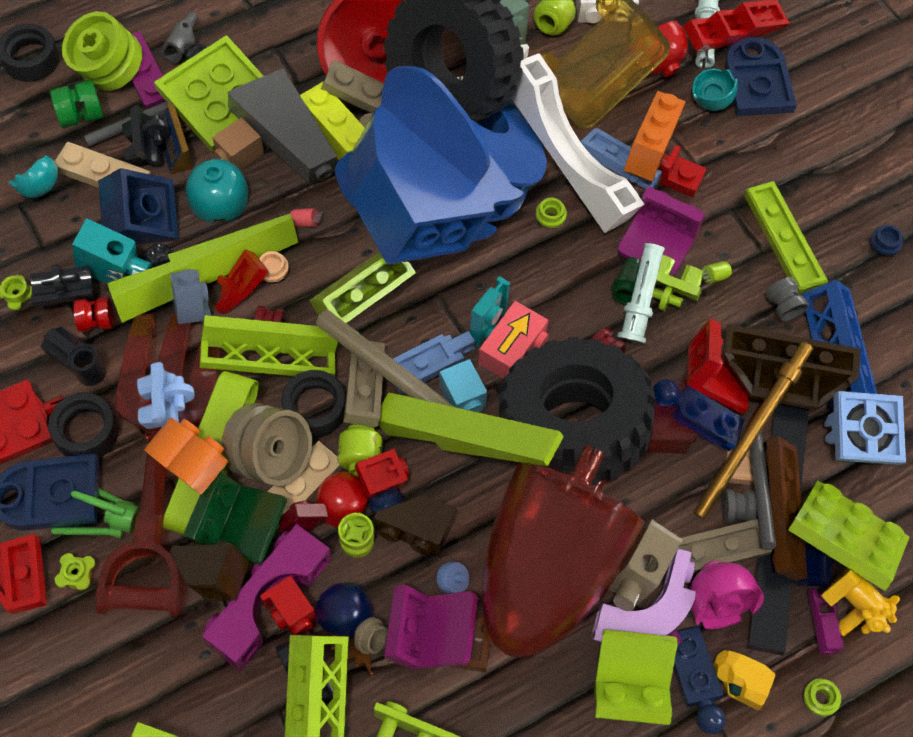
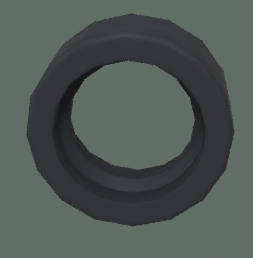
M34 23L20 24L11 27L0 38V59L6 73L13 79L23 82L37 81L51 74L58 65L59 52L51 32L43 26ZM28 44H38L45 47L41 55L29 61H17L11 58L16 50Z
M308 370L297 374L288 381L282 393L281 403L282 408L296 412L294 406L295 399L302 392L313 388L330 392L334 399L332 412L319 419L304 418L308 422L312 437L319 438L331 434L342 424L346 394L343 385L334 375L321 370Z
M76 393L64 398L54 407L49 416L48 430L57 449L65 457L96 453L98 457H102L113 447L118 437L119 425L111 406L102 397L92 393ZM84 411H94L102 416L104 426L94 439L85 443H72L65 438L64 427L74 415Z

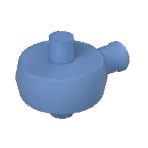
M450 561L439 568L437 583L441 591L450 594L466 590L469 584V573L462 563Z

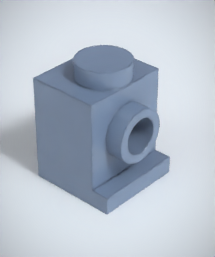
M188 269L178 273H171L173 304L178 324L204 321L205 315L211 316L207 302L209 301L206 282L200 283L197 270Z

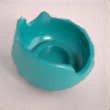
M713 68L703 70L694 78L691 88L692 96L695 102L703 109L709 111L723 110L732 104L736 97L737 78L733 77L729 69L720 70Z
M45 155L37 160L25 173L15 175V179L10 180L8 183L26 198H39L47 194L56 183L58 178L57 164L52 158Z

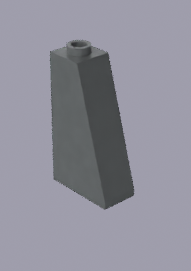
M283 68L228 91V107L238 119L242 117L261 136L262 141L308 183L316 179L321 181L333 174L337 155Z

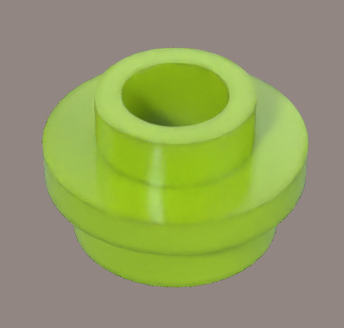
M547 198L537 206L535 215L537 221L542 226L556 228L565 222L567 210L559 199ZM548 213H552V214H554L555 216H549V215H547V214H548Z
M822 678L815 679L804 689V703L813 714L824 717L832 715L839 709L841 694L833 682ZM816 693H823L827 698V703H819L816 700Z

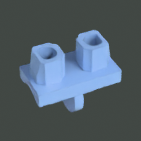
M161 362L151 364V374L137 379L140 396L145 400L152 399V404L138 409V421L147 429L163 427L170 417L179 422L178 411H183L185 403L194 399V388L189 384H185L182 376H176L165 371Z

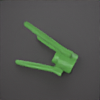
M99 488V497L109 502L78 491H72L71 496L73 498L105 509L104 523H108L110 528L56 527L51 529V533L64 535H109L121 539L124 532L132 533L139 519L140 507L135 506L133 502L122 500Z

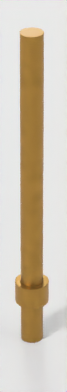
M802 341L789 362H784L777 375L779 378L694 510L693 513L701 519L705 520L789 386L791 384L795 385L801 376L802 371L800 369L813 350L810 344Z

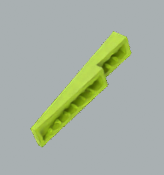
M287 214L168 254L170 260L168 263L107 283L121 322L123 323L173 300L171 273H178L188 269L197 270L200 283L206 282V284L217 280L220 275H228L244 250L254 252L260 258L268 251L279 252L299 243L291 214Z
M390 392L381 404L380 420L378 426L387 435L435 442L444 451L541 466L549 465L564 437L557 430Z

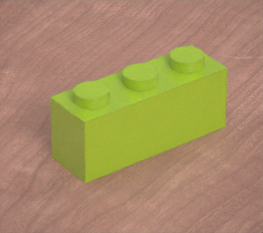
M379 251L309 301L318 315L327 309L347 323L416 272L409 261L387 265Z

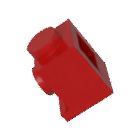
M291 575L260 595L263 607L267 612L271 610L269 613L278 628L282 630L286 627L291 635H300L310 631L313 627L312 623L317 620L313 607Z

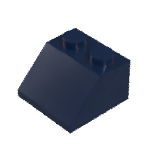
M119 168L98 180L101 222L103 226L134 240L136 245L179 239L174 182L172 179Z

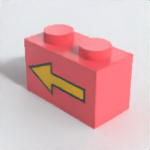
M514 301L480 347L478 364L504 378L509 373L510 367L519 358L522 360L526 352L534 347L540 348L547 342L549 334L546 333L548 319Z

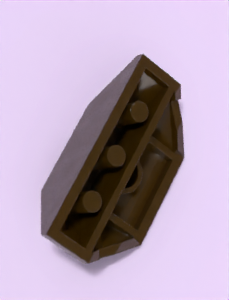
M727 324L723 357L748 396L753 399L765 400L779 378L777 373L783 363L789 362L802 341L810 344L813 350L800 369L802 371L801 376L795 385L791 384L779 403L818 410L833 399L834 393L844 391L859 379L861 349Z

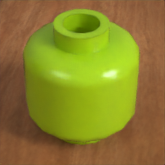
M541 0L534 10L533 19L536 26L543 33L551 36L560 35L573 22L576 16V8L572 0Z

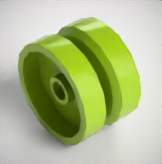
M95 11L83 15L68 29L62 43V56L67 66L81 75L86 81L92 79L95 88L103 91H112L130 82L138 72L142 61V47L137 38L126 30L113 16L106 12Z

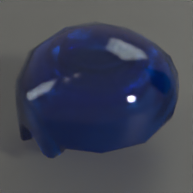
M350 582L330 585L319 596L314 609L318 624L325 632L348 637V640L355 637L357 627L366 619L373 617L375 612L371 600L364 590Z

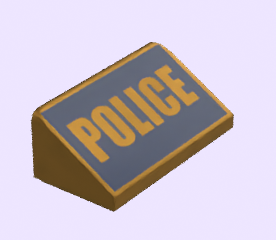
M172 103L167 104L160 120L169 124L170 135L162 140L161 147L169 173L176 174L191 170L193 165L175 106Z

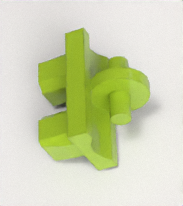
M662 255L655 285L665 290L662 291L654 287L652 297L660 300L658 309L665 311L668 304L680 308L683 298L673 295V292L698 302L701 295L700 285L703 270L687 265L681 279L670 276L675 260Z

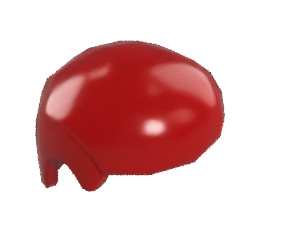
M337 472L329 475L320 484L315 504H325L328 517L323 522L338 528L341 520L346 515L352 513L363 514L367 510L369 498L358 476L348 472Z

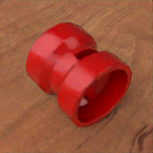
M99 297L96 301L90 302L87 299H77L74 301V319L78 332L90 331L92 327H99L102 330L113 329L114 315L110 297Z

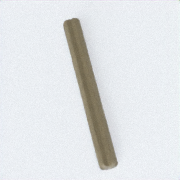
M325 309L316 320L318 327L408 396L455 407L331 311Z

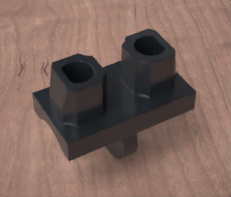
M136 105L130 109L131 120L122 124L125 138L133 142L131 146L124 149V157L135 166L147 162L156 167L162 164L160 145L162 140L169 137L170 126L167 122L160 120L158 115L148 116L141 111V107Z
M58 264L52 265V271L30 274L32 287L31 302L34 307L56 308L60 303L72 302L77 299H87L90 302L94 298L90 266L62 269L61 265Z

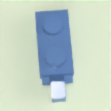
M594 128L580 141L592 157L616 174L623 176L631 182H636L638 186L645 189L648 186L654 188L657 185L662 172L660 170H657L653 181L624 171L632 147L598 128Z
M469 331L453 339L450 335L443 336L441 334L393 358V360L425 383L439 376V371L463 362L465 359L463 356L475 350V340ZM395 386L400 395L404 393L401 389Z

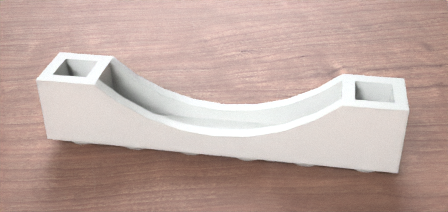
M538 53L521 60L522 75L520 81L515 83L516 92L512 100L603 232L607 233L626 223L644 205L643 201L626 178L602 166L581 144L563 110L557 78L541 55Z

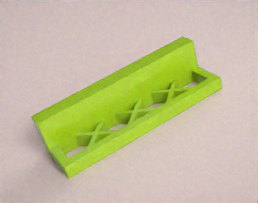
M205 315L201 332L200 368L296 376L308 370H321L335 376V350L338 341L320 327L313 325ZM208 347L222 348L228 355L224 358L208 357ZM246 350L256 351L262 358L258 361H248L241 354ZM279 353L289 354L295 361L291 364H281L275 356ZM312 356L327 357V368L315 367L308 359Z
M290 635L285 737H320V729L326 721L332 727L331 737H344L348 637ZM324 644H335V660L328 667L323 661ZM329 682L333 688V699L326 706L322 701V689Z

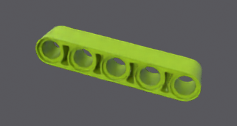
M223 371L217 380L198 428L201 432L197 436L204 440L208 435L222 446V435L226 423L235 411L246 404H253L255 402L259 389L258 381ZM225 465L220 472L227 475L229 468ZM178 479L168 504L163 527L183 535L200 494L181 479Z

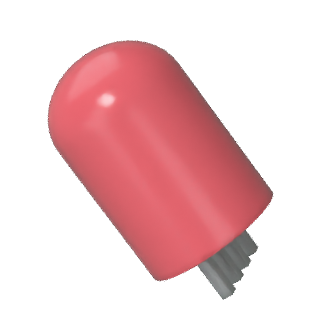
M316 208L294 209L290 214L295 227H317L322 217L319 214H323V212H318Z

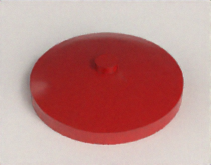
M333 0L322 15L316 37L317 56L325 76L334 59L384 83L386 75L389 73L386 70L385 61L387 60V54L384 51V42L388 38L389 33L387 32V27L390 19L396 16L394 14L395 9L401 1L405 0Z

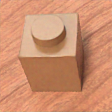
M242 117L212 137L215 147L213 152L215 159H224L231 162L240 170L264 155L261 136Z

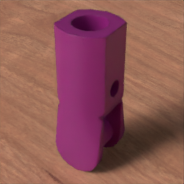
M814 588L808 589L807 600L813 619L819 654H837L844 651L837 603L831 607L821 596L824 591L816 592ZM819 606H827L828 613H821Z

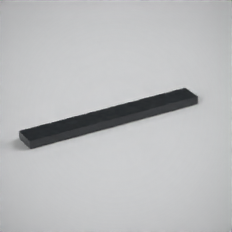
M779 403L772 413L770 439L779 436L797 447L801 490L809 409ZM766 467V469H767V477H768V484L770 485V482H769V469H768V467ZM772 549L770 555L756 558L754 578L762 590L764 601L757 612L753 615L750 612L746 649L783 656L786 651L792 579L776 573L772 560L774 549Z

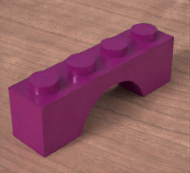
M297 524L290 532L284 531L279 536L274 545L275 550L267 559L264 558L262 564L254 566L251 572L252 577L244 586H241L237 601H227L229 604L220 615L218 613L214 614L204 626L203 631L205 633L202 635V638L206 645L238 671L244 668L264 643L256 624L257 612L262 603L260 595L290 575L297 585L310 587L332 560L330 548Z

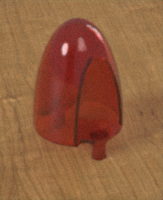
M583 446L572 473H567L566 475L540 465L519 463L507 486L490 536L482 580V608L485 627L494 646L505 655L522 658L539 654L554 646L577 628L607 593L631 555L645 527L644 521L633 510L601 493L606 480L599 482L596 486L592 484L597 470L606 456L598 449H595L593 454L592 446Z

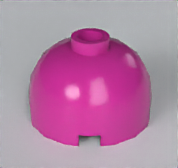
M709 562L702 567L701 571L697 573L689 585V590L696 591L691 613L696 624L699 626V623L702 622L705 629H720L735 625L742 621L740 614L750 609L753 615L764 601V595L754 576L742 565L735 563Z

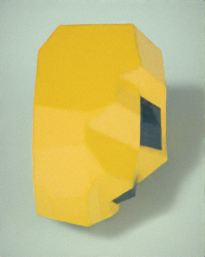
M727 650L719 653L713 662V667L718 681L724 684L728 696L751 708L760 710L768 697L775 673L766 665L745 655Z

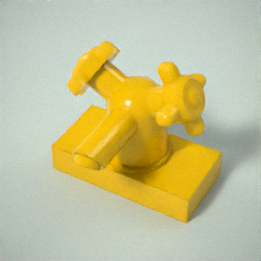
M845 568L839 573L821 595L831 607L843 597L855 607V609L840 620L839 624L843 637L864 620L866 624L861 628L863 634H868L871 631L889 633L891 628L887 624L886 619L890 623H896L897 621L894 614L897 610L896 604L900 601V598L896 595H893L891 598L883 597L867 579L849 568Z

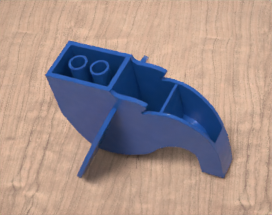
M397 66L386 75L381 105L374 111L353 150L349 151L337 162L335 175L345 198L358 211L387 265L466 251L473 241L487 239L497 231L495 226L487 222L508 219L520 209L526 198L528 187L539 183L546 171L547 161L540 139L512 98L506 101L504 108L499 112L480 120V126L469 118L468 114L445 85L429 71L414 66Z

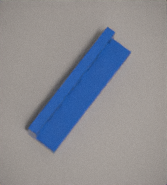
M836 279L801 294L809 303L806 315L812 340L827 342L822 339L821 332L827 321L835 324L836 331L830 342L827 343H840L843 346L861 349L859 379L850 386L851 391L877 394L850 289ZM827 294L829 302L821 314L815 311L813 300ZM834 399L828 402L829 409L834 412Z

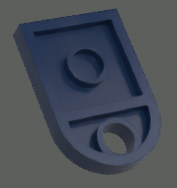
M748 37L735 42L728 50L725 70L729 69L733 77L737 78V94L733 101L736 116L794 113L797 104L785 57L779 47L769 40L759 37ZM745 50H755L759 55H750Z
M96 453L24 461L9 467L0 475V520L8 527L20 531L98 523V507L73 498L71 492L78 491L99 499V457ZM18 491V497L13 503L7 505L2 503L3 497L8 492Z

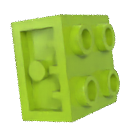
M604 630L602 632L594 684L595 718L670 725L672 718L670 683L678 645L677 638L665 635Z

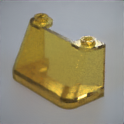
M596 0V9L602 16V19L564 56L558 59L551 52L544 51L539 53L557 78L559 96L564 112L580 128H589L595 125L668 56L670 51L668 40L649 16L633 0Z

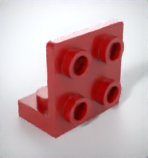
M709 318L688 344L687 386L698 394H704L720 402L726 408L734 409L744 414L748 410V394L721 355V347L723 345L721 323Z

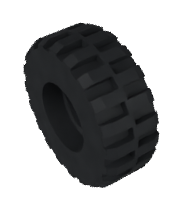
M501 0L401 1L395 9L394 14L396 16L390 19L387 27V32L389 33L388 38L384 42V51L387 54V60L385 61L386 70L390 72V70L397 66H414L429 71L445 85L468 114L469 118L477 122L499 112L504 108L506 101L511 100L516 92L515 83L521 79L523 68L520 65L521 60L524 59L523 47L520 46L519 37H521L518 26H515L512 20L514 16L508 7H504L500 3ZM446 27L457 35L465 50L466 71L462 81L449 72L442 59L441 39Z
M569 337L563 341H548L544 346L540 348L534 347L526 352L522 360L519 358L510 367L509 373L502 380L500 386L501 394L498 396L500 418L557 430L564 436L548 466L519 462L521 468L530 474H537L538 478L545 482L562 483L564 487H574V485L590 487L596 486L604 480L609 482L621 476L623 470L628 471L639 462V457L646 453L650 445L655 410V393L651 388V380L648 374L643 369H640V364L631 355L626 356L615 345L610 344L608 346L603 344L601 340L592 338L589 340H579L578 337ZM583 401L599 407L604 413L588 421L572 422L557 418L548 411L564 402Z

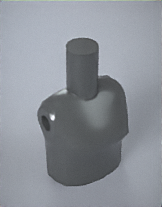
M189 11L184 19L179 21L170 32L160 50L164 60L173 64L178 63L186 50L195 44L192 27L198 20V16L194 12Z

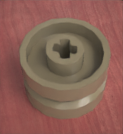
M261 403L246 404L235 411L226 423L222 435V447H224L222 455L229 461L226 466L235 475L277 487L283 486L297 479L308 465L312 452V434L308 422L297 412Z

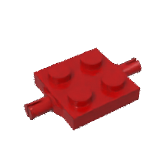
M29 380L0 391V464L53 443L48 430V416L51 415L54 407L63 400L62 395L42 403L36 396Z

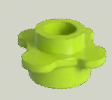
M22 275L7 277L0 285V299H4L8 303L7 306L10 310L20 309L26 300L31 299L32 287L27 285Z
M71 553L64 554L60 558L62 565L60 573L55 577L56 585L60 588L68 586L71 589L86 590L91 584L92 569L96 565L95 560L91 556L79 558L74 557ZM74 569H78V573L76 575L72 574V571Z

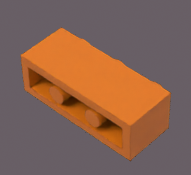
M657 91L633 142L624 171L653 181L686 101L678 99L672 94Z

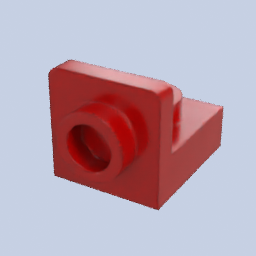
M675 145L671 155L665 153L658 170L663 172L660 184L694 198L707 168L679 157L681 147Z
M395 449L357 462L354 466L368 498L397 487V490L401 489L408 481L409 470L407 464L402 457H398Z

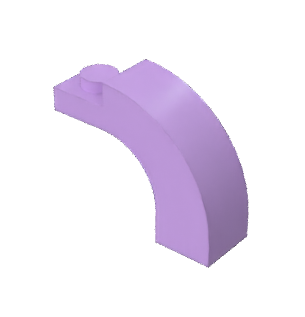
M682 549L677 550L667 569L660 595L648 607L639 611H625L607 604H599L590 640L601 642L604 630L666 636L679 626L695 601L696 591L683 588L684 582L690 583L693 576L695 563L690 561L692 552Z

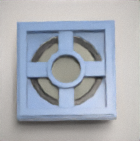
M838 391L833 394L834 412L828 415L824 422V427L832 428V431L825 436V442L835 445L836 461L893 465L906 463L903 396Z

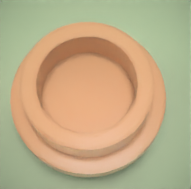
M268 251L259 258L269 271L263 278L264 281L278 282L285 278L289 266L287 259L276 251Z

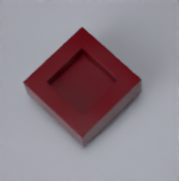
M307 500L295 502L281 516L279 526L281 532H290L296 524L307 532L312 531L328 517L325 504H310V501Z

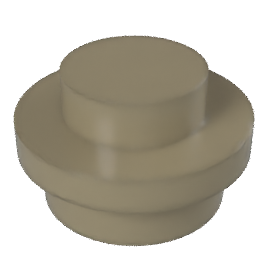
M371 617L357 627L354 643L358 651L364 654H376L385 647L388 630L384 627L383 622L375 617Z

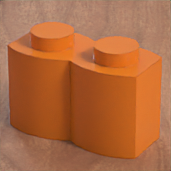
M170 417L145 447L144 451L202 495L229 462L221 455L224 447L208 435L204 440L199 438L197 435L201 431L185 418L179 423Z

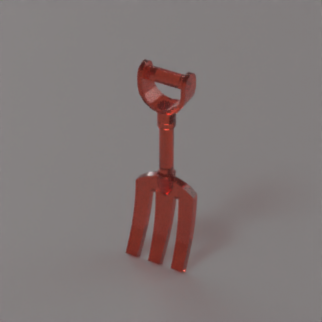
M140 314L134 317L128 336L114 409L128 423L146 430L149 444L162 427L147 429L139 423L138 409L152 404V399L145 400L140 396L137 379L144 377L146 374L155 321L154 314ZM172 315L157 362H161L163 369L168 373L182 376L191 324H178L176 315ZM201 340L190 385L194 388V399L185 403L183 411H178L179 423L185 418L194 426L199 425L202 421L215 388L218 370L200 368ZM208 347V357L220 358L222 348ZM149 454L146 457L140 512L136 515L133 542L127 543L113 551L103 563L96 593V610L98 614H107L109 609L170 611L171 617H180L184 580L172 555L161 547L164 520L161 515L167 469ZM150 556L161 559L169 565L171 570V588L113 586L119 571L125 564L136 558Z

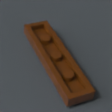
M778 436L767 440V454L765 457L766 465L769 469V492L776 538V548H774L772 560L776 573L798 581L808 578L805 540L788 530L802 507L798 453L796 446Z

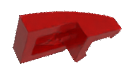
M244 250L229 272L228 277L218 276L217 284L222 286L221 300L216 303L215 309L217 312L225 314L237 306L257 287L269 272L254 252Z

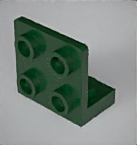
M220 472L203 494L199 496L183 536L192 542L203 545H216L217 542L233 544L237 547V551L249 562L262 564L287 503V498L282 495L242 486Z

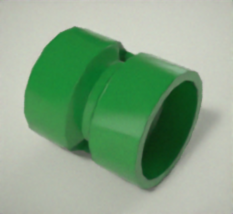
M92 79L76 83L74 89H70L67 85L50 89L53 106L61 128L78 125L80 119L90 122L104 118ZM76 101H78V102L84 101V103L81 104L80 106H77V105H76Z

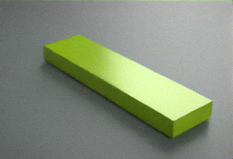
M771 181L747 188L744 196L786 276L792 277L799 287V295L828 283L823 270L775 182Z

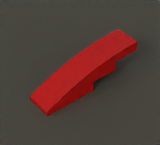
M778 0L743 2L736 9L716 11L709 18L691 19L683 27L695 50L702 51L732 45L748 37H759L785 28L790 23Z

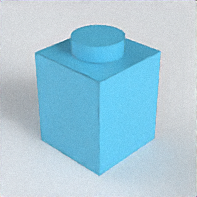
M470 359L439 371V387L448 402L456 408L478 413L482 411L483 407L486 406L487 390Z

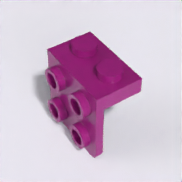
M648 186L641 199L644 205L638 210L636 217L618 245L617 252L620 256L627 259L635 257L641 260L644 243L662 246L665 248L662 255L675 260L670 276L674 277L699 233L705 212L698 210L691 204H685L674 199L663 191H657Z
M408 585L395 586L384 657L411 670L466 665L471 659L478 601L477 595L471 591L427 596Z

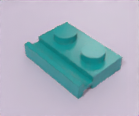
M500 276L496 279V288L490 287L471 311L470 334L475 340V346L478 348L483 345L497 326L499 317H503L507 312L510 282Z

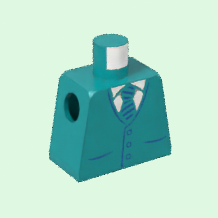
M87 218L72 244L75 268L90 266L92 279L109 283L151 269L152 267L151 262L137 257L136 242Z

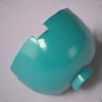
M224 159L203 161L195 166L187 178L186 196L190 209L202 220L215 223L214 219L224 218L225 222L230 221L240 215L248 205L249 188L243 172L231 162Z

